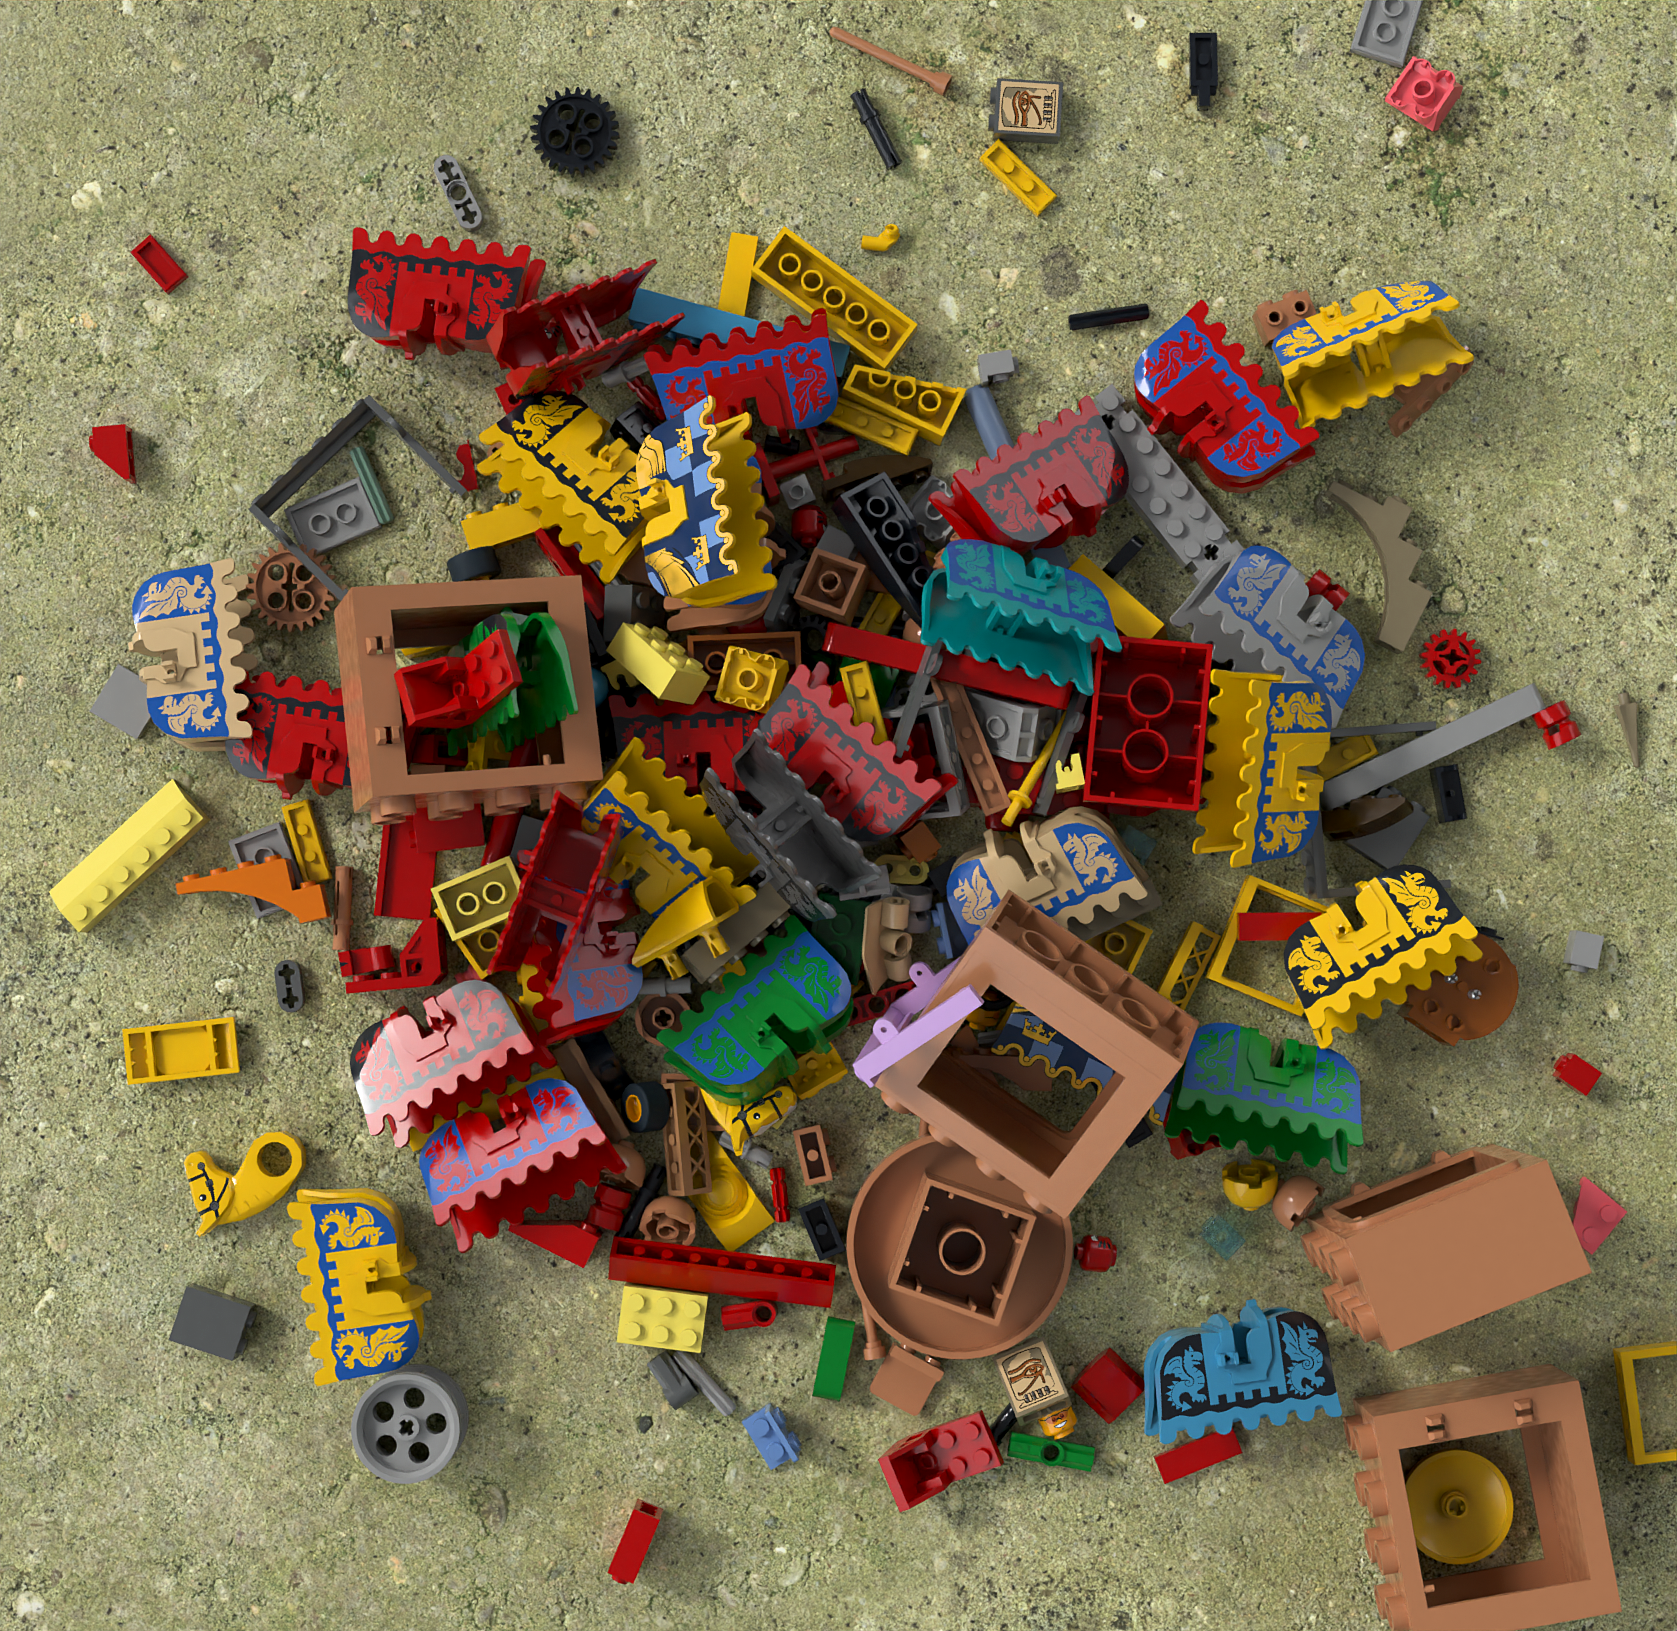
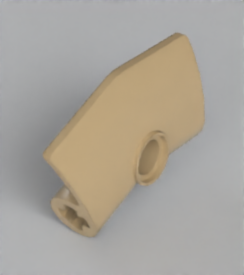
M902 897L884 898L873 902L865 909L862 959L871 993L876 996L879 988L888 978L897 982L906 981L911 978L909 970L913 963L909 951L913 942L911 935L904 932V928L908 926L910 901Z

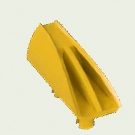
M713 876L701 881L672 902L654 921L640 941L633 955L632 965L638 968L655 958H661L674 981L689 972L676 951L678 949L677 946L697 935L703 936L714 958L729 951L730 947L726 944L717 927L720 926V922L739 911L738 902L727 888Z

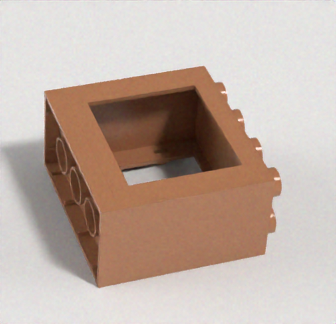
M581 575L351 587L335 608L334 617L354 813L370 812L372 825L405 822L406 816L416 814V808L427 807L428 819L431 821L463 817V811L473 810L476 803H484L485 816H502L518 813L519 807L531 805V799H539L541 812H550L556 790L561 791L576 803L587 800V789L603 780ZM505 607H509L513 613L527 616L538 612L548 613L555 621L565 640L578 713L576 715H569L567 711L565 721H558L556 717V725L554 727H547L546 725L544 733L538 734L536 732L539 766L408 775L400 695L394 673L397 671L395 649L459 645L458 642L473 632L474 627L489 616L499 614ZM377 650H382V654H376ZM390 727L392 744H386L385 728Z
M1545 1364L1353 1399L1355 1415L1343 1417L1344 1431L1350 1451L1357 1450L1360 1460H1364L1366 1471L1353 1474L1354 1486L1360 1506H1367L1370 1517L1375 1519L1376 1527L1364 1529V1540L1370 1562L1377 1563L1381 1575H1385L1386 1583L1374 1585V1594L1380 1618L1382 1620L1388 1619L1391 1631H1516L1622 1612L1578 1379L1552 1364ZM1443 1424L1444 1427L1443 1429L1427 1430V1425L1436 1426ZM1520 1428L1544 1558L1422 1580L1399 1449Z

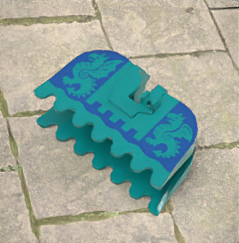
M960 539L949 542L940 557L945 568L934 570L923 586L921 643L926 646H934L940 640L945 643L947 649L953 654L959 655L965 648L970 650L973 657L979 662L985 663L988 662L990 657H994L1005 670L1012 671L1016 665H1020L1031 678L1038 679L1042 673H1046L1057 686L1064 687L1068 681H1072L1081 693L1088 696L1093 695L1090 643L1095 640V637H1099L1108 649L1115 652L1122 650L1108 600L1102 591L1088 578L1072 570L1050 565L1048 560L1036 557L1025 567L1023 557L1003 545L999 546L973 539Z

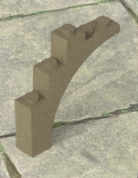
M1342 480L1338 482L1333 481L1329 484L1324 495L1341 505L1359 522L1371 539L1380 560L1384 578V606L1381 623L1373 642L1398 655L1404 651L1433 592L1427 590L1428 586L1423 582L1415 579L1412 582L1408 580L1423 550L1417 548L1418 544L1409 538L1403 537L1402 540L1398 538L1413 508L1407 506L1408 502L1405 499L1395 495L1392 497L1387 496L1379 504L1377 503L1378 499L1368 493L1361 495L1353 491L1354 487Z

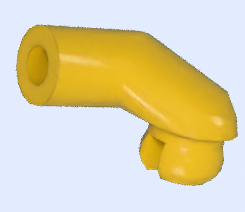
M888 224L878 237L863 235L861 249L880 252L887 251L898 242L900 237L899 228L895 224Z

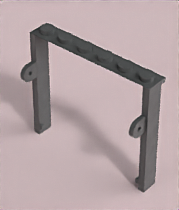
M370 395L365 399L358 400L353 405L352 411L345 418H339L333 424L332 430L325 437H319L305 456H299L285 475H279L265 494H259L255 497L251 507L248 509L340 602L348 590L345 588L342 591L269 517L373 418L377 416L450 488L449 491L453 495L456 494L463 501L470 497L468 491Z
M940 640L934 646H926L892 741L897 746L894 758H902L903 752L909 751L910 746L907 745V741L931 676L937 674L942 664L943 656L939 652L943 642ZM1016 665L1017 668L1024 669L1022 666ZM1075 683L1072 688L1073 695L1031 812L1038 816H1046L1056 784L1058 783L1056 763L1060 760L1061 768L1063 769L1074 734L1079 732L1084 722V714L1082 712L1088 695L1081 693Z
M1436 721L1331 729L1330 740L1416 732V736H1423V732L1436 730ZM1317 765L1297 767V769L1317 774ZM1319 798V816L1316 829L1312 838L1301 851V861L1306 868V877L1304 878L1305 893L1308 894V900L1357 896L1359 892L1356 887L1328 889ZM1450 879L1438 880L1443 888H1451Z

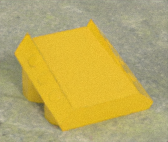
M730 645L715 700L766 714L782 693L786 675L789 671L788 661Z

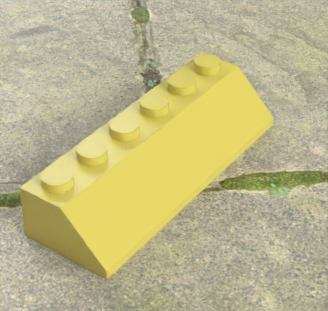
M172 779L51 889L49 893L59 911L78 932L88 933L211 819L178 783Z

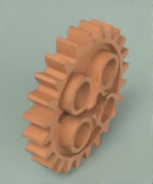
M281 543L278 544V552L269 547V557L259 554L262 561L261 565L252 563V566L257 570L256 574H247V576L254 579L253 583L246 585L247 588L254 591V593L247 596V599L256 600L251 609H261L262 611L258 618L264 619L269 617L267 625L273 626L277 622V630L280 631L285 628L286 624L289 632H294L296 625L300 631H305V623H308L311 627H316L314 618L324 621L325 618L321 612L323 610L331 612L332 609L327 605V602L336 601V598L330 595V591L313 574L309 580L303 581L300 578V571L305 566ZM300 545L299 548L332 581L337 578L335 575H328L327 573L333 567L332 565H322L326 559L324 555L315 558L317 549L312 548L306 553L307 545ZM294 563L295 567L293 569V576L291 577L292 574L290 564ZM282 566L284 576L276 581L273 578L272 572L275 567ZM293 582L298 587L291 593L286 587ZM280 593L284 598V603L280 608L276 609L272 604V598ZM304 594H309L312 600L311 605L307 609H303L299 602ZM291 598L294 606L293 612H290L289 610Z

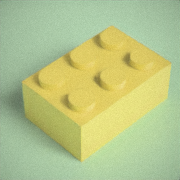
M623 622L606 651L659 699L693 705L710 678L702 670L703 665L697 660L684 654L685 649L682 646L668 640V634L664 630L656 626L652 629L647 628L641 623L633 625Z
M507 856L431 888L452 941L462 940L508 920L510 909L517 898L522 880L512 856Z
M626 1282L623 1289L617 1342L701 1353L709 1293Z

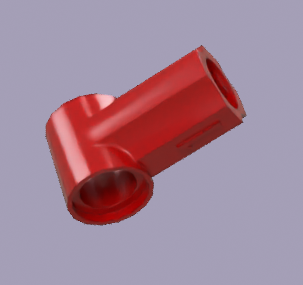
M759 1299L758 1301L721 1306L724 1331L755 1326L767 1327L774 1322L778 1314L777 1304L771 1300ZM760 1306L769 1307L772 1316L768 1319L761 1318L757 1313V1308Z

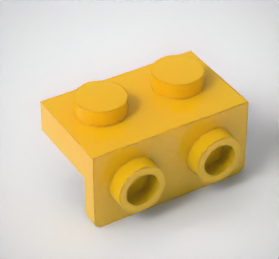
M831 1041L829 1044L833 1049L827 1054H817L811 1050L806 1054L797 1053L794 1055L799 1065V1071L794 1075H789L787 1078L800 1100L815 1096L820 1089L830 1083L833 1084L840 1081L848 1073L843 1060Z

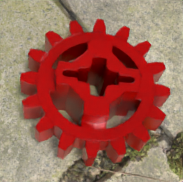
M1453 628L1448 635L1446 630L1443 629L1439 631V637L1435 634L1429 636L1432 643H1423L1422 646L1427 651L1419 654L1420 658L1425 659V663L1420 665V669L1427 668L1428 672L1424 677L1427 679L1433 676L1435 678L1433 681L1434 686L1443 682V688L1448 689L1452 683L1456 689L1461 687V681L1465 684L1471 682L1468 675H1477L1478 671L1473 667L1481 664V660L1475 659V655L1481 651L1480 649L1472 648L1476 641L1475 639L1467 641L1466 632L1457 636V629ZM1446 641L1442 651H1434L1439 643ZM1459 644L1464 648L1466 654L1459 648ZM1451 653V658L1459 661L1449 665V660L1443 657ZM1433 663H1435L1440 668L1441 673H1439L1436 670ZM1458 667H1466L1459 676L1454 677Z

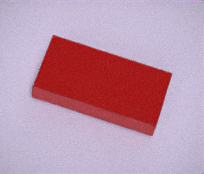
M151 234L130 252L168 295L188 278V275Z

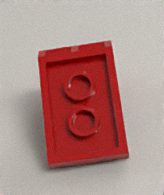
M497 629L464 658L444 656L400 668L394 673L408 724L415 727L456 729L472 724L523 682L508 632L503 629Z
M439 917L425 918L400 953L401 972L381 973V979L375 980L374 974L353 976V982H345L346 994L439 985L449 973L445 927ZM418 963L422 966L421 970L416 969Z
M982 1410L909 1435L895 1442L878 1459L899 1512L909 1510L944 1491L952 1482L999 1467L1004 1463Z

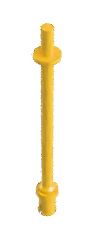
M1096 653L1092 658L1093 684L1096 664ZM1065 710L1019 791L1012 790L1009 792L1008 797L1012 803L1001 820L1005 825L1011 826L1021 808L1028 809L1031 807L1032 801L1028 796L1052 756L1067 710Z

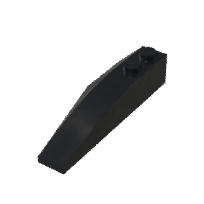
M883 472L840 495L831 509L877 578L910 618L922 629L923 586L934 569L933 566L929 565L925 552L927 550L923 540L921 541L916 529L918 525L915 517L887 474Z

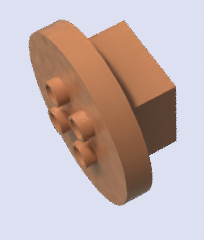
M929 1133L906 1142L885 1156L870 1172L859 1189L852 1205L847 1228V1259L851 1279L861 1302L871 1317L884 1331L904 1345L924 1354L947 1359H973L993 1355L1016 1345L1032 1334L1047 1319L1061 1298L1069 1277L1073 1255V1237L1069 1215L1064 1219L1054 1211L1051 1214H1044L1035 1210L1025 1200L1023 1189L1006 1177L1002 1181L988 1177L977 1166L976 1156L960 1145L956 1147L945 1146Z

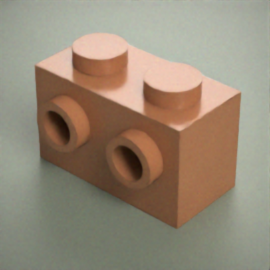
M1296 289L1284 294L1281 301L1273 303L1272 300H1269L1257 306L1258 310L1255 311L1252 319L1264 347L1273 344L1277 335L1288 326L1317 314L1307 290L1299 293Z
M817 1123L793 1129L805 1186L833 1180L832 1173L837 1172L834 1156H828L826 1145L831 1144L827 1128L822 1129L821 1124Z

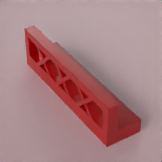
M555 526L546 533L542 527L535 531L536 544L558 575H581L584 603H587L597 627L600 629L604 625V587L589 566L581 563L579 553L573 545L565 547L560 544L559 534L562 531L560 526Z

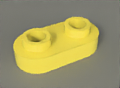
M882 855L875 861L877 866L886 863L892 866L893 870L890 873L889 883L917 885L924 882L928 877L929 867L924 861L919 864L914 858L909 861L906 856ZM918 866L920 874L912 876L909 871L910 867Z

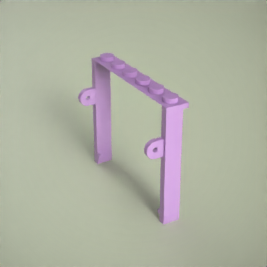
M960 957L937 973H934L925 962L918 961L911 966L909 975L917 986L891 1003L884 1016L875 1022L872 1035L852 1064L856 1076L862 1082H865L869 1088L875 1085L883 1070L983 1005L984 1000L974 987L969 984L916 1021L912 1022L911 1020L914 1014L926 1007Z

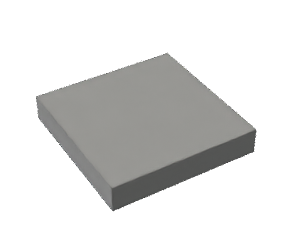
M118 664L90 709V712L139 740L152 720L147 705V685L140 681L139 675Z

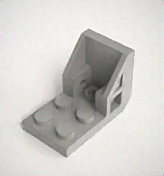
M963 686L990 753L1015 762H1033L1037 760L1062 717L1064 710L1012 697L1002 698Z

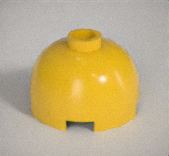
M1251 1159V1164L1239 1166L1238 1161H1234L1222 1169L1224 1193L1235 1205L1243 1207V1209L1248 1211L1257 1210L1274 1198L1278 1187V1172H1275L1273 1164L1266 1161Z

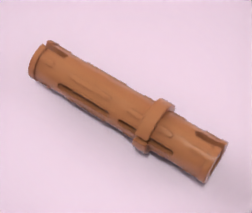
M335 866L334 919H331V925H333L332 950L348 951L350 950L351 926L354 923V920H351L354 867Z

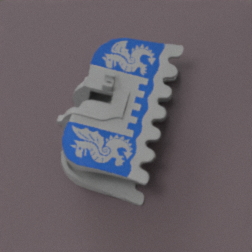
M1250 546L1238 554H1232L1217 561L1207 571L1186 601L1170 617V623L1177 628L1184 627L1188 623L1191 624L1193 627L1191 641L1203 644L1211 642L1213 644L1212 660L1216 664H1223L1227 660H1231L1233 672L1276 673L1283 675L1282 682L1305 680L1316 683L1323 688L1329 699L1332 710L1331 728H1335L1345 704L1363 672L1365 652L1362 639L1356 628L1347 619L1333 610V605L1324 596L1318 594L1308 598L1309 589L1304 583L1305 575L1295 568L1284 556L1271 548Z

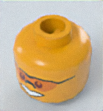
M989 989L982 995L983 998L990 1001L1000 1000L997 997L998 993ZM978 1007L969 1013L966 1020L970 1022L969 1027L985 1031L986 1027L997 1024L1000 1010L985 1011Z
M1069 1406L1038 1419L1043 1433L1049 1437L1053 1436L1054 1440L1075 1431L1074 1426L1077 1423V1417L1072 1406Z

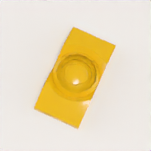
M235 1017L122 1029L128 1085L240 1072Z
M708 1131L707 1139L712 1192L689 1195L688 1197L726 1250L735 1251L775 1222V1219L725 1149L719 1144L712 1131ZM695 1143L690 1148V1156L694 1160L699 1156V1147ZM696 1171L692 1177L693 1188L702 1187V1177Z

